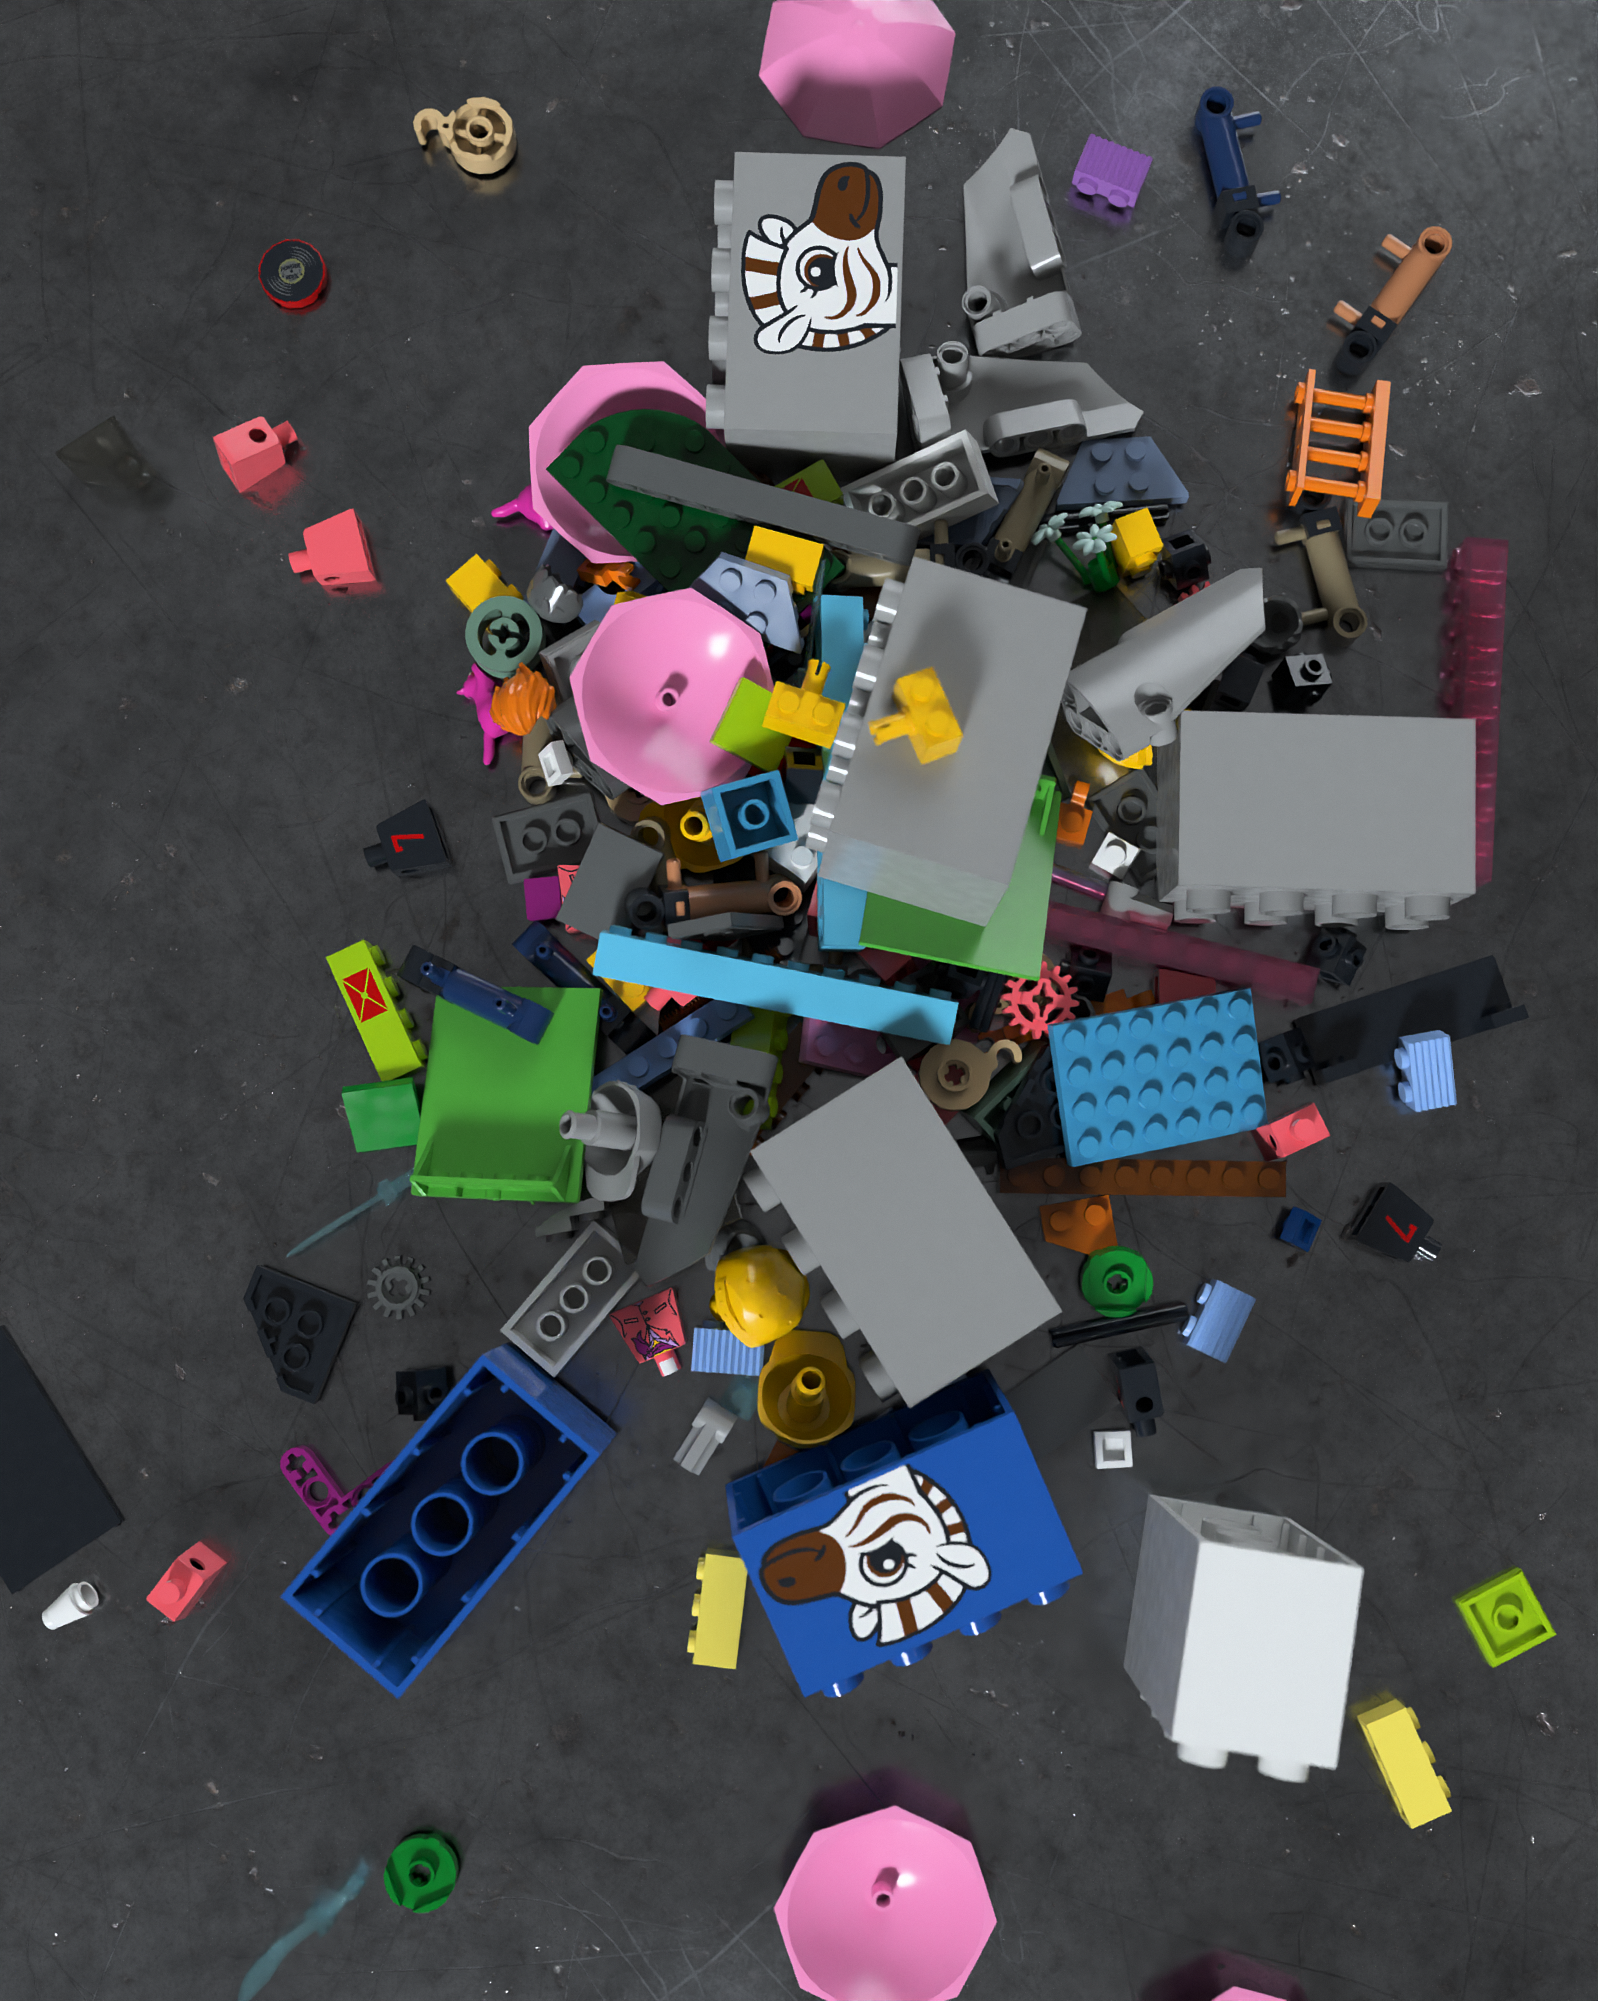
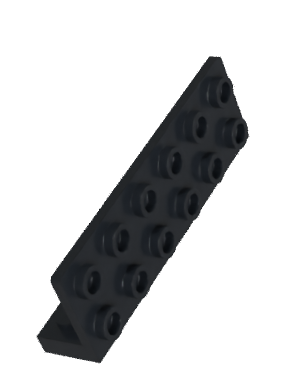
M1493 955L1296 1018L1295 1024L1296 1027L1301 1028L1306 1042L1312 1048L1316 1066L1312 1067L1311 1070L1316 1085H1321L1394 1061V1051L1399 1045L1398 1037L1440 1030L1449 1035L1450 1041L1453 1042L1529 1018L1525 1004L1512 1007L1496 959Z

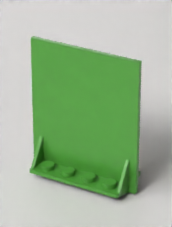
M1040 774L1010 884L986 927L867 891L858 945L1038 981L1040 978L1062 795L1060 791L1054 790L1057 779Z
M501 987L515 995L529 999L555 1014L539 1045H535L474 1013L436 996L413 1175H410L409 1179L412 1183L411 1194L424 1197L528 1201L532 1205L535 1202L579 1203L586 1145L582 1143L581 1139H564L560 1134L559 1123L562 1115L567 1110L584 1114L590 1110L600 1021L599 1009L601 1007L603 990L601 988Z

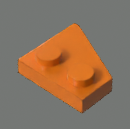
M1109 1195L1038 1206L1044 1241L1088 1255L1094 1250L1118 1246Z

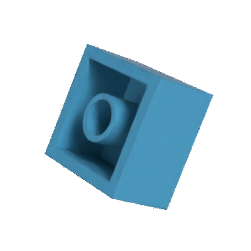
M779 770L713 787L700 793L720 862L799 840Z

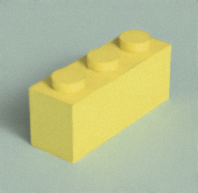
M707 1548L705 1558H698L696 1579L703 1580L701 1594L694 1593L692 1616H698L697 1630H690L687 1652L694 1653L693 1664L736 1669L748 1574L738 1551Z
M1394 1699L1358 1715L1357 1718L1401 1818L1410 1828H1416L1452 1812L1447 1798L1451 1797V1793L1441 1775L1436 1776L1431 1764L1435 1763L1436 1760L1426 1741L1421 1742L1416 1730L1421 1728L1413 1709L1411 1707L1406 1708L1397 1699Z

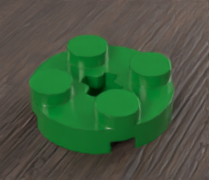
M1109 1246L1101 1250H1094L1090 1253L1088 1261L1082 1268L1080 1283L1083 1295L1087 1302L1104 1316L1115 1318L1129 1316L1136 1312V1308L1141 1306L1143 1302L1146 1303L1152 1294L1153 1276L1150 1267L1143 1255L1131 1248ZM1115 1274H1120L1121 1278L1126 1279V1283H1120L1119 1289H1113L1112 1284L1107 1282Z
M416 1834L405 1838L396 1846L388 1858L387 1866L385 1867L384 1884L388 1895L394 1903L400 1907L404 1905L406 1908L413 1909L412 1912L426 1913L439 1908L446 1902L457 1884L459 1869L456 1855L452 1848L438 1834ZM418 1864H422L423 1867H428L430 1870L427 1875L428 1881L423 1882L420 1877H413L412 1873L417 1869Z

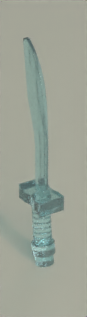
M826 560L821 561L817 574L804 667H798L797 672L793 676L792 684L797 685V688H801L807 671L808 661L812 659Z
M414 1168L391 1182L386 1178L378 1183L376 1188L378 1194L310 1235L286 1254L287 1257L293 1256L380 1200H383L386 1206L396 1201L398 1193L412 1185L409 1179L410 1175H413Z
M355 1874L341 1886V1890L324 1906L321 1907L319 1899L313 1903L304 1913L307 1920L275 1944L249 1970L241 1984L238 2001H250L270 1980L284 1957L316 1930L319 1934V1939L325 1935L334 1924L331 1918L350 1900H354L359 1895L362 1887L365 1885L364 1879L360 1875Z

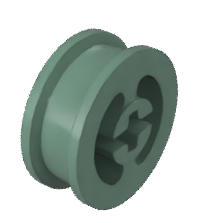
M512 596L490 598L478 605L467 621L465 630L467 647L477 664L488 674L501 679L504 677L512 678L516 674V669L519 668V663H524L531 671L540 663L541 658L538 652L546 648V633L537 613L525 601ZM520 620L524 621L530 628V639L522 653L520 652L523 647L519 640L524 641V638L516 624ZM490 623L489 628L493 635L488 634V638L496 650L494 655L487 654L483 649L482 643L484 632ZM507 632H510L513 638H507L506 643H502L499 637L503 638Z

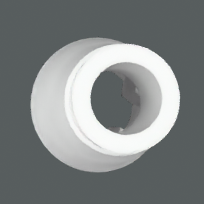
M84 1581L71 1584L42 1612L44 1624L49 1629L55 1630L58 1627L92 1614L99 1602L97 1592L92 1585Z

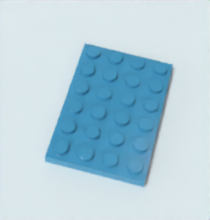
M1243 987L1047 1025L1068 1166L1076 1167L1255 1130L1268 1123L1251 988Z

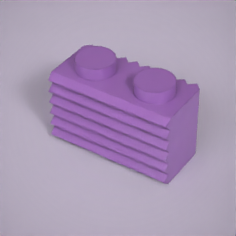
M1090 134L1076 166L1072 184L1077 185V188L1084 194L1094 195L1097 193L1107 197L1109 202L1117 207H1126L1128 205L1134 208L1149 173L1153 158L1140 154L1138 151L1134 152L1125 146L1121 147L1120 144H1115L1113 141L1109 142L1100 136L1096 137L1094 134Z

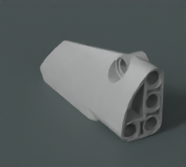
M1010 128L989 159L963 184L967 291L962 298V307L969 316L979 356L1007 359L1047 351L1070 343L1082 335L1064 268L1067 266L1032 137L1030 133ZM987 300L985 308L976 312L977 305L981 301Z
M957 341L943 343L937 350V356H931L928 353L899 359L902 391L915 452L966 429L977 441L981 454L991 452L994 457H1009L1037 451L1039 447L1048 449L1135 431L1144 411L1135 407L1115 392L1088 363L969 356L966 346ZM1093 404H1096L1098 407L1097 410H1081L1082 408Z
M1247 568L1235 571L1126 631L1120 637L1116 646L1069 671L1061 702L1066 720L1071 729L1077 735L1119 762L1149 745L1163 746L1173 742L1178 736L1175 719L1240 653L1266 630L1263 569Z

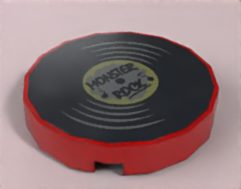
M299 239L284 240L274 244L264 253L259 264V280L270 299L286 308H302L317 300L322 288L325 289L327 284V267L321 254L311 244Z

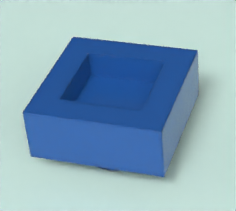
M1293 1206L1290 1215L1284 1221L1283 1231L1279 1239L1297 1249L1309 1252L1322 1220L1303 1209Z

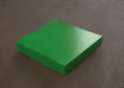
M413 1077L345 1086L342 1088L341 1094L357 1153L417 1145L421 1108Z

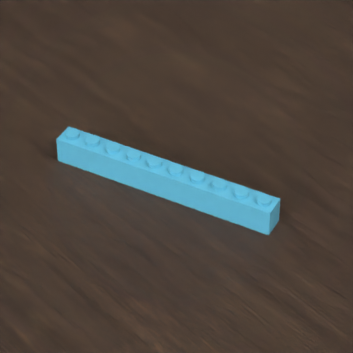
M821 595L815 605V660H819L816 675L819 674L823 662L831 666L822 696L845 703L844 711L847 712L860 658L865 644H868L864 643L863 630L868 628L869 612L868 609H863V597ZM835 739L830 749L816 745V748L821 749L824 770L822 782L823 780L826 781ZM817 851L818 951L861 952L865 946L858 944L867 891L818 877L823 852Z
M611 925L610 931L603 930L600 932L592 974L595 976L950 1045L959 1002L951 998L952 992L930 988L929 994L915 991L916 985L906 982L895 981L894 987L880 984L881 978L860 974L859 980L844 977L845 971L829 967H824L823 973L809 970L810 964L788 960V965L786 966L773 963L774 957L758 953H753L752 959L738 956L739 950L717 946L716 952L702 949L703 943L693 940L682 939L681 945L667 942L668 936L646 932L645 938L631 935L632 929L622 926Z

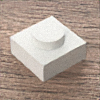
M563 740L550 742L538 754L548 787L562 784L574 773L573 759L566 750Z
M1109 832L1092 863L1116 877L1124 879L1141 849Z
M1129 1429L1093 1431L1095 1467L1097 1469L1133 1467Z

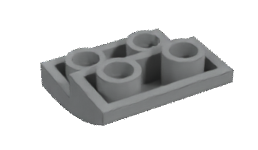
M590 1198L566 1207L535 1229L536 1237L546 1236V1242L572 1238L571 1231L580 1230L579 1222L604 1218L603 1211L612 1209L611 1201H599L595 1198Z

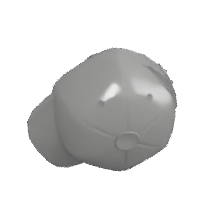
M619 1080L606 1082L591 1094L590 1110L585 1112V1114L567 1110L560 1119L559 1130L561 1136L564 1139H581L582 1143L586 1145L584 1159L587 1189L593 1198L599 1201H618L629 1197L634 1190L637 1175L652 1162L660 1147L662 1119L659 1106L650 1096L639 1090L635 1085H630L627 1082Z

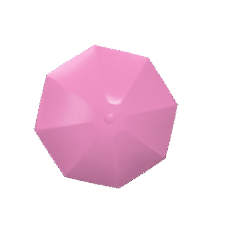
M776 0L772 4L759 77L804 137L880 149L943 106L955 31L932 0Z
M664 361L582 366L529 426L533 509L593 564L638 561L547 472L546 468L583 430L591 424L616 413L639 409L662 410L687 417L706 428V399ZM707 429L726 448L724 429Z
M693 588L611 605L569 677L590 761L660 805L700 797V793L705 790L744 779L752 765L709 741L739 678L744 677L773 693L774 685L761 634Z
M896 1805L813 1832L774 1906L783 1940L800 1988L826 2001H947L958 1997L997 1923L971 1841Z

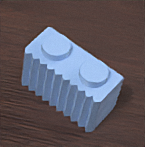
M1440 1030L1398 1037L1399 1045L1394 1051V1057L1397 1067L1402 1070V1082L1398 1083L1401 1101L1416 1112L1456 1105L1457 1099L1450 1036Z
M1212 1279L1210 1284L1204 1283L1196 1298V1302L1200 1303L1195 1316L1189 1315V1318L1182 1327L1181 1334L1185 1336L1182 1343L1226 1364L1256 1298L1216 1279Z
M703 1320L702 1326L694 1327L691 1371L760 1376L764 1366L765 1345L756 1348L746 1346L731 1333L729 1328H723L724 1321Z

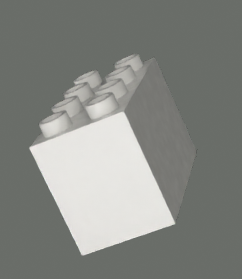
M1148 1495L1123 1667L1138 1688L1140 1698L1146 1701L1151 1708V1715L1158 1719L1162 1725L1164 1735L1171 1739V1741L1179 1742L1177 1752L1179 1758L1201 1766L1221 1768L1226 1766L1228 1751L1259 1756L1258 1770L1275 1778L1296 1782L1307 1780L1309 1764L1336 1769L1363 1574L1362 1567L1290 1518Z

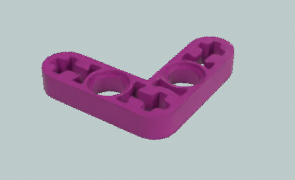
M295 1446L287 1450L281 1457L280 1468L325 1532L331 1536L339 1527H335L332 1523L336 1518L333 1512L335 1511L340 1515L350 1507L354 1509L360 1502V1492L364 1488H371L376 1482L375 1479L377 1477L380 1478L394 1460L385 1464L346 1495L341 1491L314 1452L306 1446ZM293 1454L296 1457L301 1455L305 1457L306 1461L303 1462L302 1466L307 1473L313 1470L317 1472V1475L307 1479L304 1484H302L300 1479L306 1476L300 1468L293 1470L290 1465L294 1461ZM320 1481L327 1486L328 1495L324 1501H317L311 1497L310 1487L313 1482ZM348 1499H350L352 1506L347 1503Z

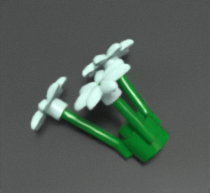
M1108 501L1104 505L1096 504L1094 507H1085L1081 510L1079 518L1091 515V517H1095V522L1099 523L1100 526L1099 529L1097 524H1093L1090 527V533H1077L1076 536L1079 541L1072 546L1073 550L1083 548L1084 556L1091 552L1096 554V558L1088 562L1089 569L1087 570L1060 537L1062 533L1058 528L1065 523L1064 519L1068 516L1067 513H1061L1058 516L1054 515L1050 518L1048 525H1040L1039 531L1034 533L1031 542L1037 545L1045 537L1051 543L1055 542L1079 572L1085 585L1092 583L1096 592L1111 589L1119 583L1120 578L1116 571L1118 565L1111 545V541L1117 539V535L1110 533L1113 530V526L1107 525V521H1109L1108 512H1113L1116 508L1123 507V503Z

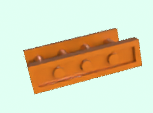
M1309 369L1304 382L1297 383L1294 394V403H1298L1299 407L1292 470L1288 471L1285 481V491H1290L1288 506H1296L1302 491L1307 490L1351 497L1354 502H1358L1357 516L1371 518L1381 500L1391 382L1377 380L1371 393L1366 392L1364 396L1314 388L1316 370ZM1315 402L1359 409L1362 414H1366V420L1360 425L1311 417L1312 404ZM1310 431L1359 439V443H1363V451L1355 454L1308 446ZM1307 461L1356 468V472L1361 473L1360 481L1358 480L1355 484L1305 476Z

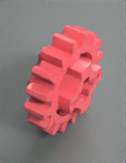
M1041 962L1040 978L1038 981H1032L1031 988L1027 991L1020 992L1019 989L1028 979L1014 977L1016 979L1015 982L1006 981L1005 986L1010 989V992L1001 995L1000 999L1008 1001L1009 1006L1001 1011L1002 1014H1012L1013 1018L1010 1019L1009 1026H1014L1018 1023L1021 1025L1020 1035H1025L1029 1030H1032L1033 1039H1040L1042 1031H1044L1047 1038H1049L1048 1024L1063 1022L1064 1019H1075L1076 1016L1069 1010L1071 1007L1079 1006L1078 1001L1071 999V994L1077 992L1078 988H1068L1066 983L1069 982L1071 976L1068 974L1060 977L1058 975L1060 966L1056 965L1048 971L1047 962ZM1051 981L1058 987L1061 995H1057L1050 986ZM1039 993L1041 998L1047 1001L1046 1005L1040 1006V1008L1038 1003L1033 1002L1032 999L1033 996L1039 995ZM1018 1006H1022L1029 1014L1028 1020L1021 1014ZM1053 1009H1060L1058 1015L1051 1022L1045 1024L1046 1020H1048V1014Z

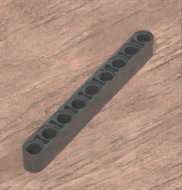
M615 445L606 478L608 483L624 489L904 566H911L921 533L918 527L625 445Z

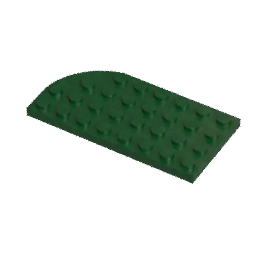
M639 409L605 417L583 430L546 468L547 472L668 592L689 588L693 581L710 566L721 552L745 560L754 526H758L624 489L606 481L615 445H625L759 482L706 428L687 417L672 412ZM825 546L814 591L805 590L804 595L792 593V599L797 605L799 615L845 570V566ZM763 642L764 649L766 650L771 644Z

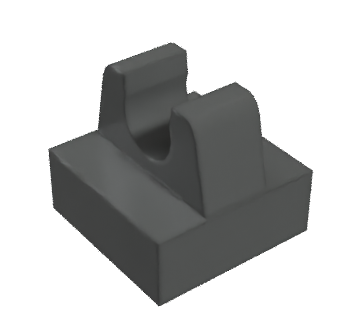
M983 1135L957 1139V1145L972 1169L985 1165L988 1175L994 1173L995 1164L998 1163L994 1141Z

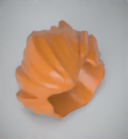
M521 662L518 664L519 668L516 669V674L512 678L504 677L502 687H495L489 712L493 722L498 724L502 730L524 736L530 734L541 716L546 720L549 719L551 712L556 709L557 704L555 702L554 686L548 684L547 680L542 677L541 672L535 671L533 673L529 667Z

